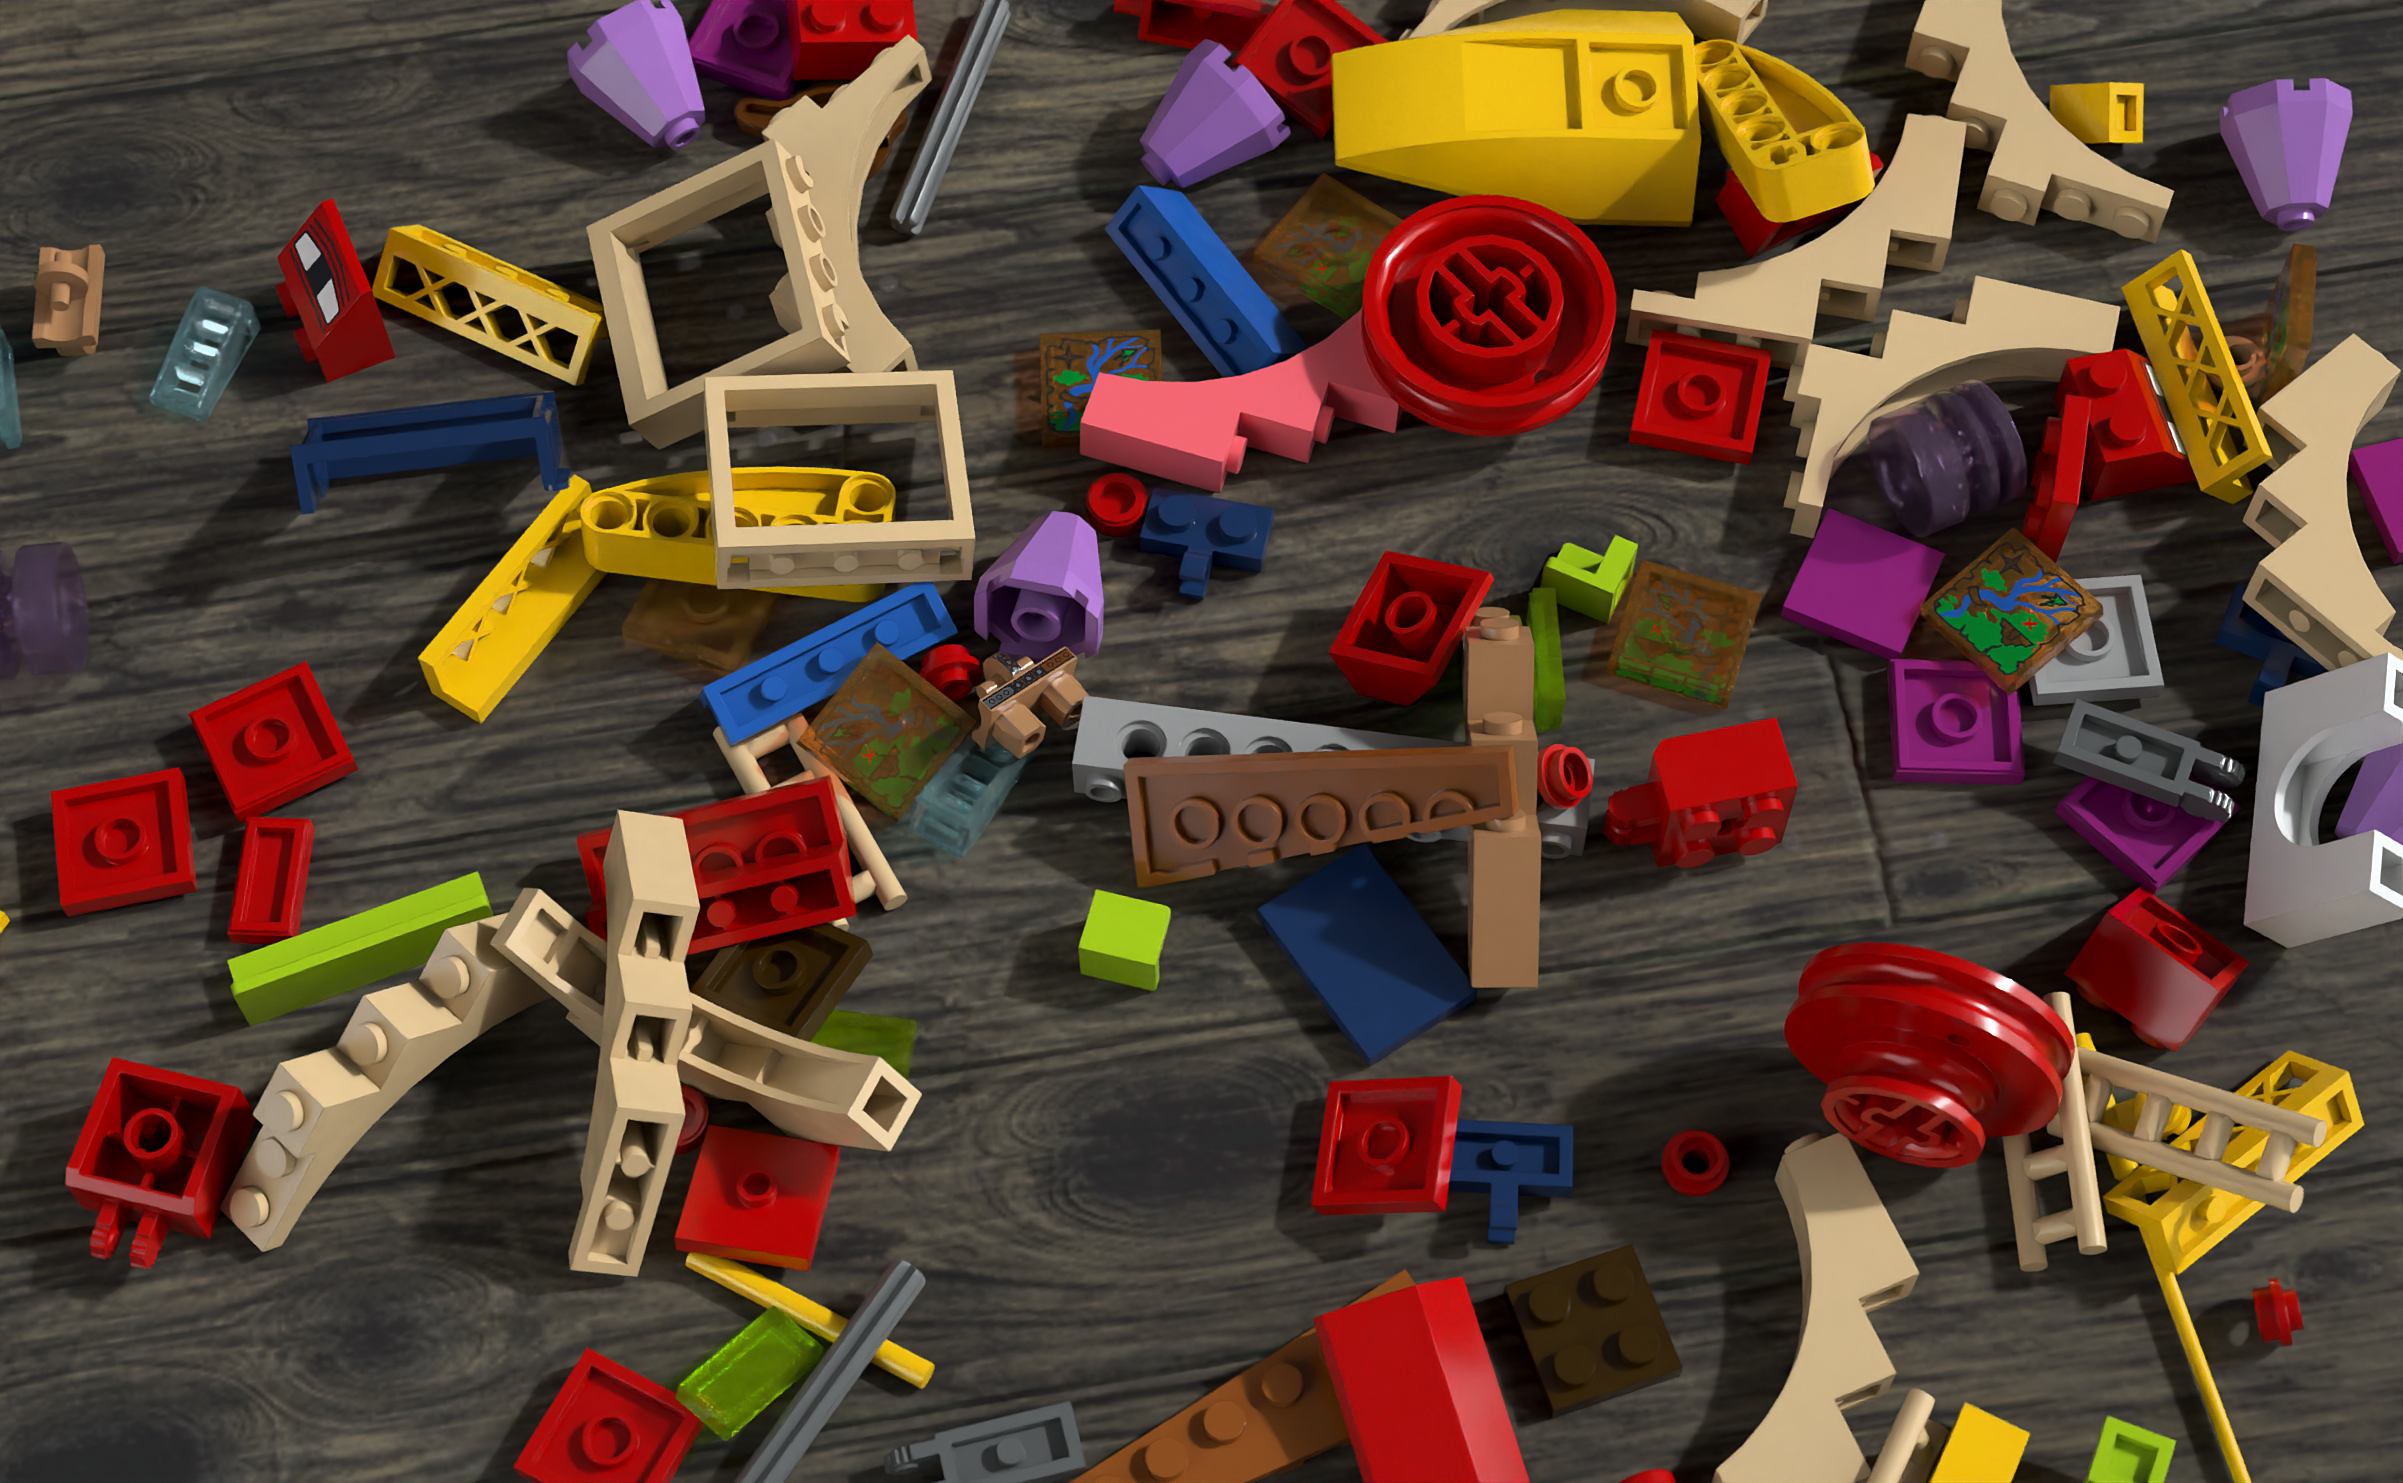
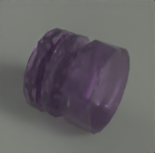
M1969 379L1952 387L1949 391L1942 390L1930 396L1926 406L1913 402L1883 414L1870 423L1867 434L1868 452L1875 479L1885 502L1897 521L1914 536L1922 539L1966 520L1968 511L1980 515L1995 508L1996 505H2004L2022 497L2027 485V462L2021 438L2011 415L2000 398L1984 382Z
M65 542L22 545L16 552L13 569L5 553L0 550V679L3 681L14 680L20 671L22 657L31 674L37 677L81 673L86 666L89 650V619L83 577L77 557L71 546Z

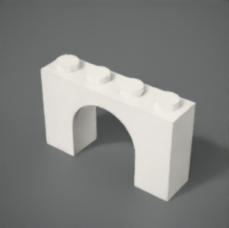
M2389 652L2265 692L2244 925L2286 948L2403 919V845L2376 830L2320 845L2318 838V824L2322 806L2330 789L2342 773L2356 761L2371 752L2403 743V661Z

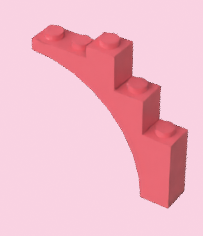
M1361 308L1359 312L1325 340L1286 361L1240 376L1200 382L1143 381L1099 372L1080 422V454L1220 494L1227 473L1238 474L1246 447L1308 463L1315 441L1326 444L1334 417L1395 433L1402 411H1408L1394 401L1382 388L1367 362L1361 338Z

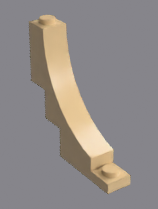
M1908 113L1894 159L1876 188L1841 223L1817 239L1791 252L1763 262L1737 268L1699 272L1694 299L1678 297L1667 291L1648 292L1634 289L1625 343L1649 346L1652 329L1772 351L1771 367L1789 370L1791 369V364L1804 367L1808 346L1812 342L1816 313L1870 322L1874 321L1882 291L1886 264L1941 273L1951 240L1967 123L1947 120L1936 115L1922 116Z
M2354 333L2259 407L2256 417L2273 456L2272 459L2265 463L2275 472L2259 484L2242 520L2276 548L2259 562L2242 600L2328 671L2336 670L2387 652L2403 661V650L2393 646L2383 638L2396 611L2377 586L2362 557L2352 528L2348 509L2346 481L2349 453L2353 440L2364 425L2383 408L2401 370L2388 361L2382 353L2374 350ZM2244 441L2243 446L2249 449L2246 441Z
M618 810L603 862L607 903V972L600 1058L588 1140L580 1176L583 1203L568 1255L570 1270L637 1277L686 1115L677 1062L693 1011L684 961L700 910V904L683 819Z
M1840 1132L1824 1139L1820 1133H1813L1796 1140L1785 1149V1155L1782 1156L1774 1179L1790 1215L1798 1243L1803 1277V1313L1799 1343L1791 1373L1783 1391L1766 1418L1743 1446L1716 1469L1711 1483H1867L1871 1474V1470L1841 1413L1887 1393L1896 1375V1371L1866 1314L1909 1296L1919 1271L1848 1138Z

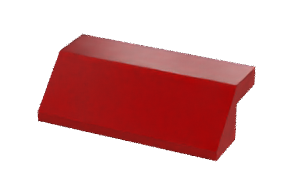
M830 775L658 815L683 819L700 904V910L686 955L856 916L857 911L847 837ZM613 826L582 833L576 838L593 900L585 912L589 931L607 942V903L603 862Z
M1463 1276L1413 1285L1313 1318L1364 1483H1530Z

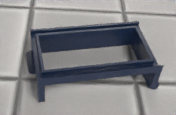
M554 390L307 419L308 431L302 444L290 445L301 514L315 512L320 499L325 497L330 486L329 479L538 455L542 485L545 491H558L570 486L571 470L569 468H559L562 443Z

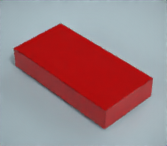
M247 817L227 935L232 943L275 944L299 934L315 827L311 819Z

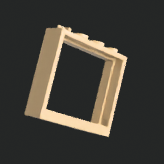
M775 138L586 227L628 423L659 450L704 430V377L828 374L851 363L844 338V330L850 327L845 314L835 302L832 288L838 286L837 275L832 263L823 253L820 241L821 238L826 236L825 227L818 211L811 204L808 190L814 186L813 179L804 171L801 157L799 155L792 157ZM770 192L803 329L669 390L639 253Z
M953 370L704 377V430L717 589L972 580L975 532ZM937 422L949 520L736 527L727 428ZM955 550L956 555L940 556L941 551ZM731 558H748V562L731 563Z

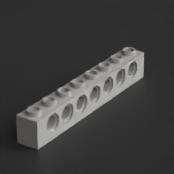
M1084 696L1072 761L1074 792L1085 793L1091 799L1101 802H1115L1121 798L1127 799L1123 765L1129 760L1127 759L1129 756L1138 752L1150 753L1155 757L1463 747L1465 743ZM1587 758L1593 774L1595 759ZM1592 788L1589 794L1581 798L1576 806L1563 810L1550 806L1537 791L1536 806L1538 808L1536 809V817L1541 834L1542 857L1558 859L1568 855H1583ZM1468 825L1426 834L1415 832L1410 833L1406 837L1418 842H1435L1440 838L1468 842Z

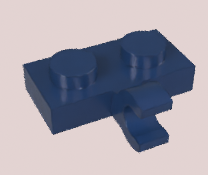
M1153 487L1140 535V550L1183 558L1179 572V579H1182L1179 596L1204 600L1213 564L1261 573L1274 523V509Z
M2238 582L2229 601L2215 644L2263 661L2250 693L2249 703L2264 707L2265 692L2284 687L2289 671L2308 678L2329 672L2242 600L2248 585Z
M1457 1120L1448 1192L1489 1194L1487 1243L1515 1244V1231H1517L1518 1195L1557 1198L1571 1197L1573 1180V1125Z

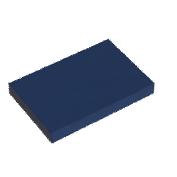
M1365 843L1257 909L1258 920L1368 1067L1379 1062L1477 998L1478 990L1472 988L1470 979Z

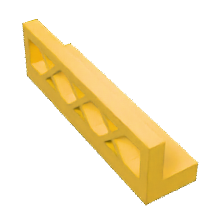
M422 225L393 227L389 229L372 287L374 297L576 386L584 383L597 339L610 337L603 304ZM401 258L416 265L425 286L424 289L409 295L393 287ZM435 273L445 278L438 281ZM455 283L466 286L476 308V311L464 317L452 314L442 292L443 289ZM429 296L432 304L425 302L422 299ZM486 296L491 297L497 301L489 304ZM507 305L518 309L528 332L515 340L503 336L493 312ZM537 318L548 322V324L541 327ZM480 319L484 327L473 322ZM561 328L579 336L570 365L554 358L544 336L545 334ZM532 341L535 350L524 344Z
M2180 249L2121 287L2201 491L2228 503L2235 504L2253 493L2246 474L2272 459L2273 456L2190 253ZM2179 274L2183 289L2177 303L2173 291L2162 286V284ZM2192 309H2193V312H2194L2195 316H2191V315H2190ZM2187 324L2200 327L2204 338L2198 352ZM2212 360L2214 361L2216 367L2210 366ZM2207 374L2220 377L2224 390L2219 404ZM2233 411L2237 419L2231 418ZM2228 425L2241 429L2249 449L2238 455L2228 430Z
M575 474L570 478V486L559 491L418 657L431 693L482 724L608 573L595 569L588 564L584 556L580 507L584 500L592 494L589 482Z
M2290 1050L2234 1093L2326 1122V1136L2319 1147L2297 1142L2284 1181L2289 1183L2296 1181L2364 1126L2349 1072ZM2293 1077L2306 1081L2300 1087L2277 1091ZM2207 1115L2169 1145L2194 1152ZM2246 1125L2233 1127L2221 1161L2256 1172L2270 1133ZM2142 1165L2102 1197L2109 1214L2146 1229L2158 1266L2177 1275L2266 1205L2146 1165ZM2170 1189L2151 1205L2138 1201L2147 1193Z

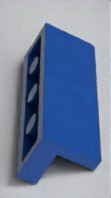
M1138 185L1104 228L1223 378L1244 375L1286 361L1309 348L1182 192Z
M916 582L703 687L698 697L704 708L709 706L728 745L732 747L855 686L866 666L869 671L875 672L878 664L881 662L895 666L954 637L958 631L933 582ZM881 664L877 674L891 667ZM865 671L862 679L857 684L867 680L866 676L870 678L875 676L874 673Z

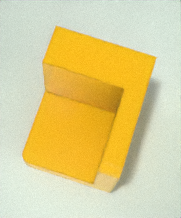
M2107 82L2050 85V114L2083 144L2143 143L2144 83Z

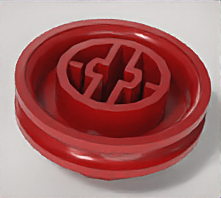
M1471 195L1447 199L1421 209L1406 218L1385 237L1375 251L1368 266L1363 288L1361 314L1363 349L1367 362L1382 388L1394 401L1417 418L1444 430L1464 435L1481 437L1516 435L1544 427L1560 419L1579 405L1593 390L1606 366L1616 315V293L1610 270L1600 251L1582 230L1560 214L1539 204L1509 196Z
M1882 942L1841 944L1818 952L1806 962L1799 979V997L1790 1007L1785 1021V1039L1801 1064L1828 1085L1820 1105L1826 1120L1845 1137L1868 1150L1897 1161L1925 1167L1957 1168L1976 1161L1983 1150L1985 1137L2015 1136L2033 1132L2046 1126L2056 1116L2062 1098L2061 1081L2065 1079L2070 1071L2075 1055V1043L2069 1028L2061 1017L2044 1001L2024 987L1992 970L1942 952L1903 944Z

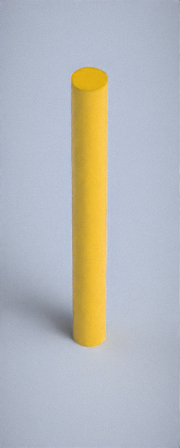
M692 1252L687 1257L686 1267L832 1343L835 1342L850 1321L732 1259ZM887 1339L870 1361L921 1389L928 1383L935 1364Z

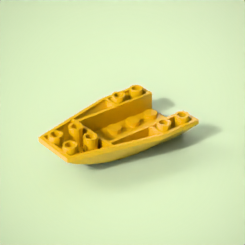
M1559 9L1332 54L1331 71L1336 166L1461 197L1500 195L1519 198L1544 206L1560 214L1573 224L1690 227L1692 223L1701 132L1693 33L1677 12Z

